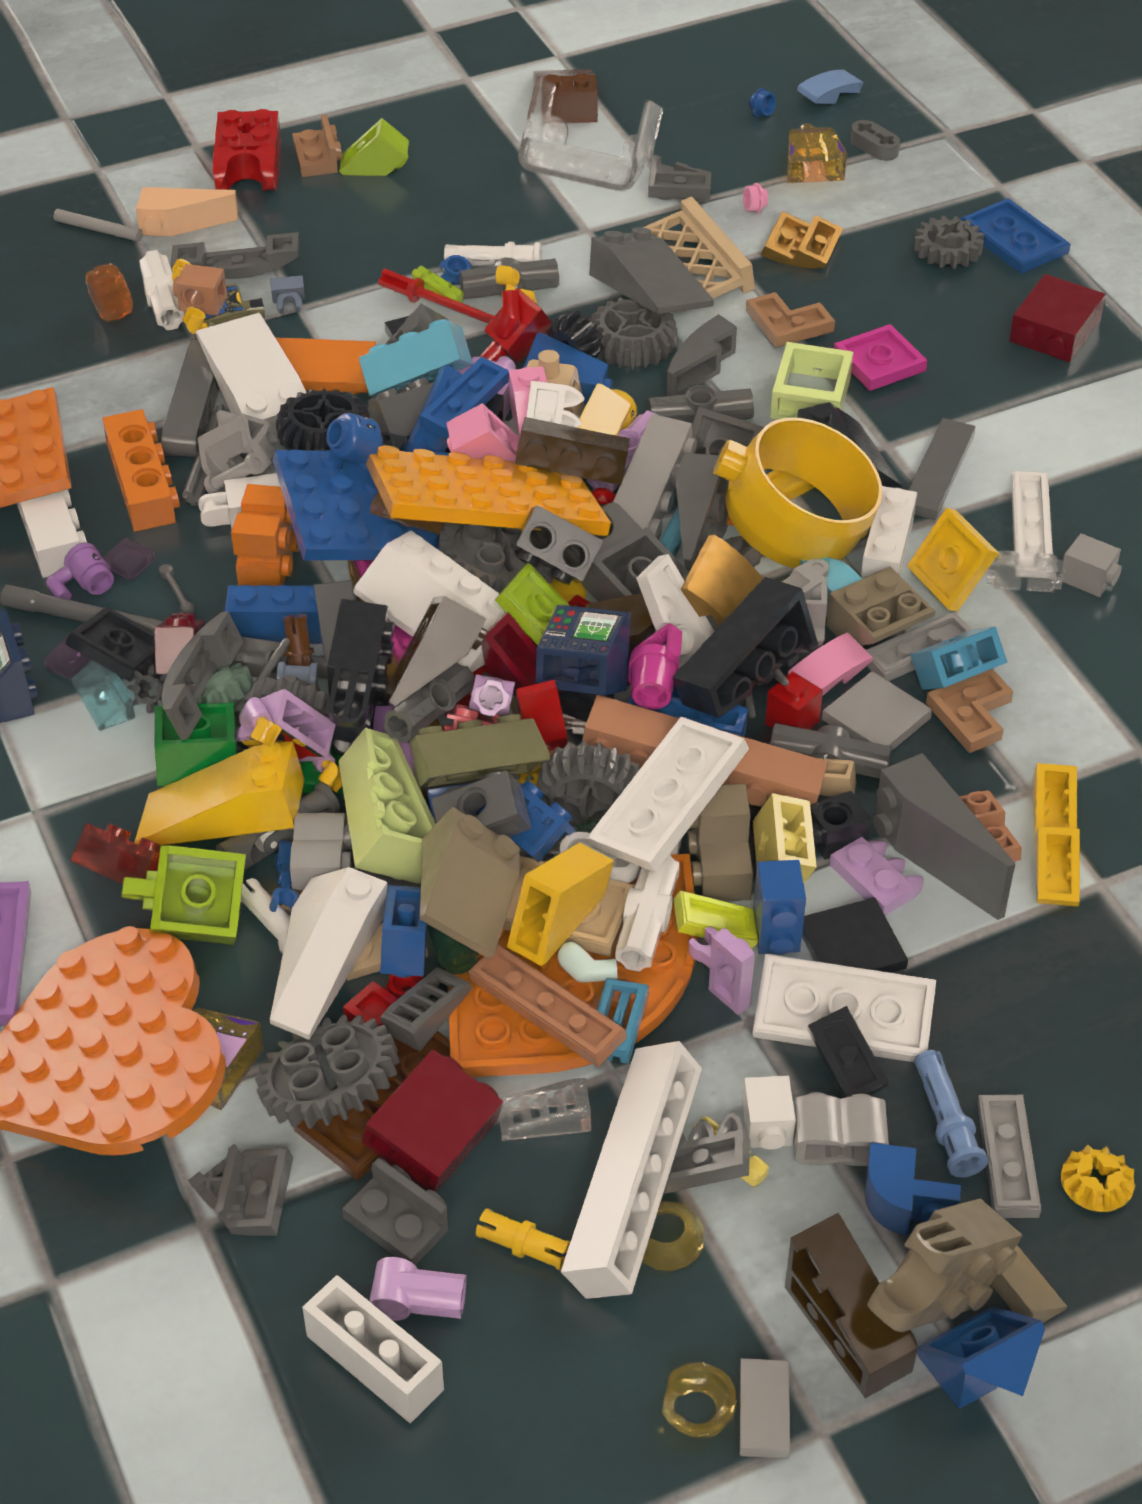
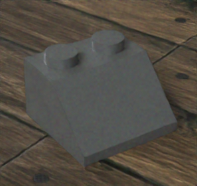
M698 407L692 424L693 438L697 439L695 454L720 455L727 440L735 441L747 447L764 427Z

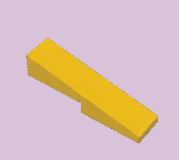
M1037 763L1032 778L1036 903L1078 906L1080 903V829H1077V766Z

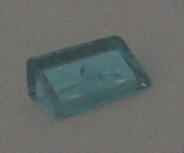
M92 660L71 679L73 686L99 731L135 719L132 698L116 673Z

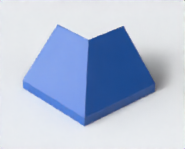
M992 1306L917 1347V1355L958 1409L967 1406L997 1388L1023 1396L1045 1328L1042 1320Z

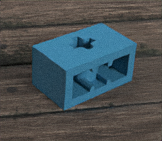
M996 626L973 629L910 654L922 690L945 688L1008 663Z

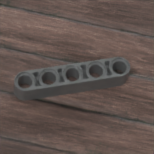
M191 339L163 426L161 445L164 456L196 457L199 450L197 438L205 434L216 404L220 387L198 339Z

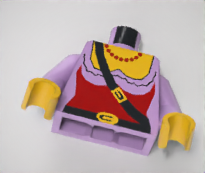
M286 689L279 690L263 698L253 697L246 702L239 716L241 726L237 729L235 736L236 742L241 749L246 750L262 744L272 748L275 742L293 741L299 762L312 761L318 771L322 772L317 779L327 784L334 792H338L342 786L340 768L335 764V759L329 752L336 724Z

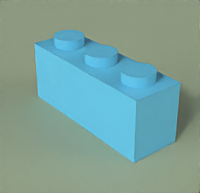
M447 319L434 321L429 324V329L419 333H405L399 337V341L390 345H376L369 349L368 354L359 357L369 396L377 397V394L394 388L397 389L399 394L398 390L423 378H427L429 383L435 381L439 369L446 364L457 371L473 365L462 327Z

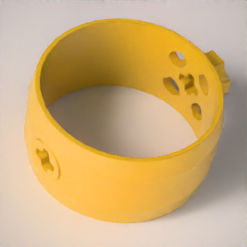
M783 418L769 423L752 439L747 447L735 441L727 440L713 470V474L729 480L725 494V503L728 515L736 530L762 555L790 568L800 566L801 560L822 559L826 557L839 561L844 559L868 533L882 499V484L879 474L865 452L839 431L820 422L804 418ZM764 469L783 471L807 481L832 502L842 520L824 518L797 506L773 485Z

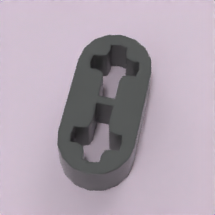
M859 120L852 124L850 141L854 146L879 160L888 161L898 157L900 138L897 135L869 120Z

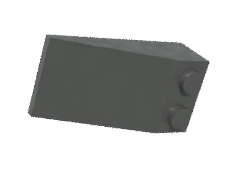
M633 228L630 233L607 231L604 233V236L591 237L589 275L656 314L712 307L714 305L713 298L663 239L652 234L650 229Z
M923 753L882 769L879 788L877 789L876 811L873 817V824L878 835L886 838L895 851L995 919L1004 918L1015 862Z

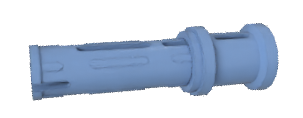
M935 1050L924 1051L915 1058L914 1064L921 1076L923 1086L937 1119L938 1125L935 1135L939 1144L945 1146L949 1157L947 1162L948 1170L955 1177L963 1178L975 1175L988 1164V1157L985 1151L978 1147L974 1136L976 1133L975 1124L971 1118L962 1112L941 1053L939 1051L935 1052Z

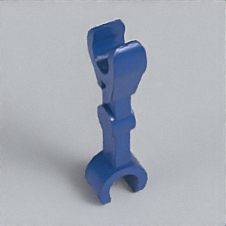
M280 839L279 852L274 859V866L277 872H279L277 878L279 888L273 891L269 904L271 912H276L278 904L288 906L290 908V915L292 907L299 898L298 893L290 889L291 841Z

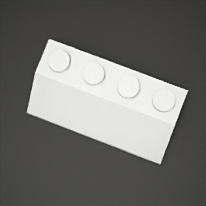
M409 531L387 543L353 590V593L365 602L388 605V619L412 637L433 597L446 596L485 617L486 621L483 628L487 630L506 613L495 601V598L499 595L498 592L413 531ZM480 645L476 651L471 649L468 655L457 663L468 666L471 672L485 665L482 646Z

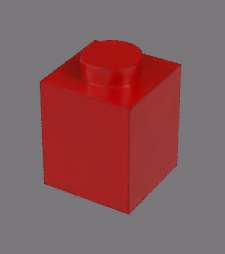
M792 671L786 676L789 680L788 686H783L779 682L768 691L765 724L771 728H774L775 723L811 730L820 721L823 689Z

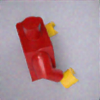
M499 265L496 269V283L506 285L505 291H502L501 309L484 330L493 341L480 356L496 362L500 357L509 355L518 363L529 354L537 333L548 335L547 330L551 327L552 321L542 308L537 305L533 291L519 288L515 290V286L518 285L520 280L519 272L510 266Z

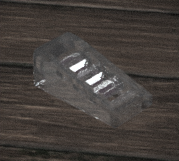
M586 1078L565 1080L501 1098L504 1101L499 1115L502 1141L591 1131V1109ZM575 1104V1108L567 1110V1105ZM557 1106V1112L549 1114L548 1107ZM539 1108L540 1117L531 1119L530 1109ZM521 1110L522 1122L514 1124L512 1111Z

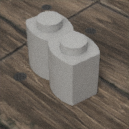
M296 813L290 856L292 890H304L312 877L347 867L352 868L351 852H346L347 849H352L349 825L346 823V813Z
M813 1092L795 1098V1161L809 1165H830L841 1162L851 1166H867L870 1143L889 1145L885 1100L871 1097L867 1094H855L851 1097L839 1099L820 1092Z

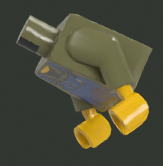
M184 259L176 260L172 267L173 282L175 277L180 276L185 264H190ZM226 285L227 298L218 316L204 314L197 308L188 307L182 320L187 324L188 331L194 334L195 339H197L196 331L256 313H260L262 318H265L262 298L243 301L238 285Z

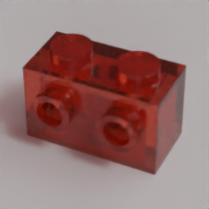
M86 823L70 861L123 884L124 877L146 879L147 871H158L160 848L162 845L143 837L139 844L128 840L132 832L108 823L106 830Z

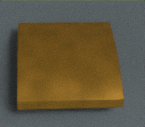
M782 211L762 250L761 256L779 263L802 268H825L843 228L817 215L814 216L811 224Z
M710 535L682 585L681 591L699 617L712 615L718 626H720L763 580V577L736 549L716 535Z

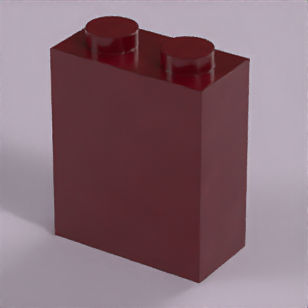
M1044 274L1014 313L1009 342L1071 362L1101 321L1106 294Z
M432 1049L366 1123L362 1144L390 1165L401 1167L411 1180L423 1190L429 1189L437 1193L498 1121L504 1101L499 1098L497 1092L490 1085L484 1082H477L465 1073L456 1060L449 1056H442Z

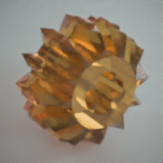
M111 263L104 266L100 265L86 273L85 283L88 287V293L96 311L103 320L107 322L124 318L125 315L132 313L133 301L123 274L120 273L117 266Z

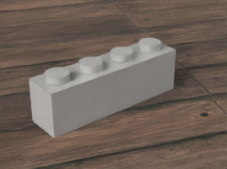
M652 414L613 502L620 505L642 529L647 527L659 539L663 527L664 513H670L674 502V488L672 486L674 468L680 466L684 453L695 454L697 439L693 438L692 423Z

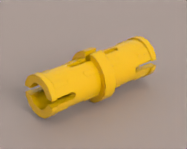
M487 1208L483 1211L479 1220L495 1226L496 1229L487 1225L481 1226L477 1224L475 1232L477 1237L512 1249V1255L523 1258L527 1255L554 1266L561 1271L565 1257L552 1252L551 1249L565 1254L568 1252L571 1241H565L536 1229V1224L525 1220L523 1223H519L495 1213L491 1209Z

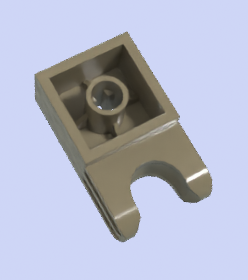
M981 1198L935 1210L927 1222L916 1225L904 1245L910 1249L896 1272L878 1284L868 1300L867 1306L884 1323L899 1332H905L948 1317L954 1319L960 1313L971 1309L977 1311L992 1295L993 1289L989 1286L997 1274L1000 1275L1005 1272L1016 1259L1017 1252L1014 1251V1248L1023 1235Z

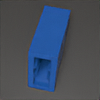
M537 333L523 368L527 367L530 360H538L540 352L554 350L559 354V363L573 365L577 368L582 395L585 398V406L597 383L613 389V379H608V364L546 334Z

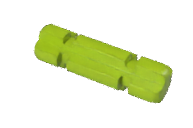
M419 266L412 271V279L422 278L425 289L463 303L464 292L424 266Z

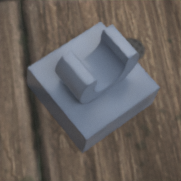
M303 275L270 278L272 302L277 303L279 314H284L283 305L285 302H294L296 311L301 312L302 300H305Z

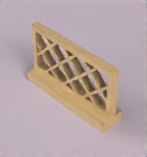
M692 196L681 201V211L643 227L650 229L652 234L663 240L677 241L675 246L669 247L677 256L692 258L690 263H683L692 274L707 275L705 281L698 280V282L713 299L736 288H739L743 294L755 289L751 262ZM681 223L683 225L682 232L668 230ZM684 242L698 243L697 248L683 247ZM700 258L713 260L711 266L697 264ZM714 276L729 278L723 282H712Z

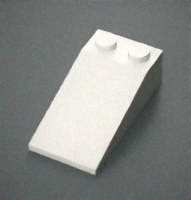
M260 313L196 331L197 339L231 413L236 415L246 414L262 420L266 419L276 429L277 413L280 411V405L285 404L289 397L296 398L297 392L306 394L297 372Z

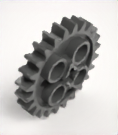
M445 523L444 531H441L438 544L439 551L478 577L496 592H499V594L519 570L526 565V563L516 557L518 551L511 548L520 531L518 528ZM542 530L531 531L529 536L531 544L535 548L544 549L548 541L546 533ZM538 563L537 567L534 568L548 583H552L553 578L550 576L552 570Z
M342 1015L337 1023L332 1024L330 1018L327 1017L323 1021L322 1026L316 1028L309 1040L292 1033L294 1040L291 1042L279 1041L277 1044L280 1052L267 1053L266 1056L269 1063L259 1066L261 1076L256 1077L255 1081L259 1087L256 1090L263 1106L270 1117L275 1115L278 1123L281 1124L289 1120L291 1127L295 1128L305 1120L307 1127L312 1128L318 1119H323L325 1125L328 1126L335 1115L339 1114L343 1120L348 1119V1110L352 1108L361 1112L365 1110L362 1103L364 1100L377 1101L379 1097L376 1089H387L390 1087L387 1078L397 1075L394 1065L399 1063V1058L391 1034H388L385 1025L378 1026L375 1019L365 1023L362 1015H358L349 1022L347 1016ZM320 1051H325L338 1085L336 1090L331 1091L327 1078L317 1056Z

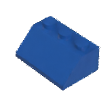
M228 586L225 611L229 612L241 637L282 642L286 638L283 617L288 615L298 617V614H307L309 643L322 644L314 586Z

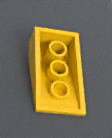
M293 741L275 742L272 748L266 744L253 746L149 793L135 839L136 848L294 828L295 816L298 813L304 785V776Z

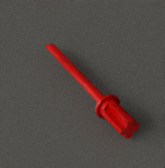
M384 268L378 280V285L407 296L412 303H416L421 297L488 324L494 317V315L425 289L422 278L411 279Z

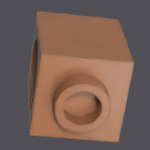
M185 264L180 276L175 277L173 283V294L178 298L179 311H186L188 307H194L201 310L204 314L218 316L227 298L224 269Z

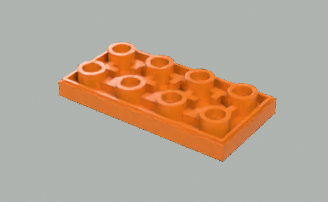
M275 337L297 372L305 390L322 391L325 388L326 391L339 389V392L351 394L369 393L359 357L368 354L369 349L376 346V341Z

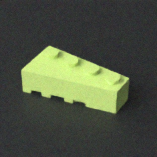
M364 728L339 760L355 868L389 876L396 880L420 884L422 838L436 823L398 739L390 738L388 734Z

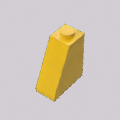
M579 842L525 874L507 947L540 966L546 964L605 896L614 860Z

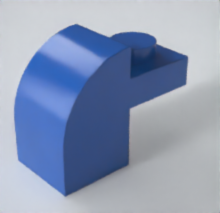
M870 1143L866 1167L865 1202L871 1215L883 1227L892 1232L908 1236L910 1220L927 1222L935 1210L960 1203L961 1185L914 1179L916 1148Z

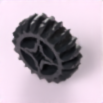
M325 388L322 391L310 389L309 393L306 394L297 392L296 398H287L286 403L280 405V411L277 413L276 431L280 445L284 446L285 450H331L327 443V431L333 420L344 413H352L370 418L368 407L362 404L360 398H352L351 393L341 394L339 389L333 392L326 391Z

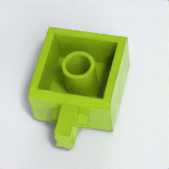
M170 845L161 846L158 871H147L146 879L124 877L122 898L142 900V909L153 911L150 932L168 933L177 939L234 945L237 935L246 854Z

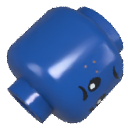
M344 413L333 420L327 431V443L336 458L354 463L366 464L369 455L376 454L378 447L383 445V438L378 423L368 417Z

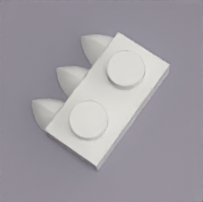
M531 381L527 417L579 427L581 421L578 417L564 410V408L576 406L583 402L585 398L578 390L568 385Z

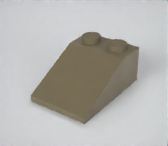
M451 807L422 838L420 920L490 959L495 954L520 874L519 846L508 836L499 835L482 825L476 817L469 814L465 815Z

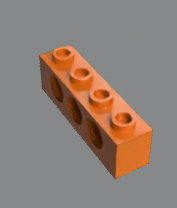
M143 409L102 417L106 443L133 531L136 532L176 523L174 508L180 507L178 494L175 486L169 487L172 485V478L168 464L161 465L165 463L161 443L154 444V442H158L154 422H147Z

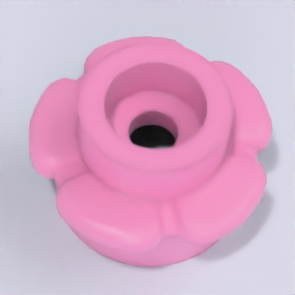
M754 183L753 186L745 187L743 192L745 210L747 212L756 211L759 214L762 208L767 206V190L765 188L762 189L760 184Z

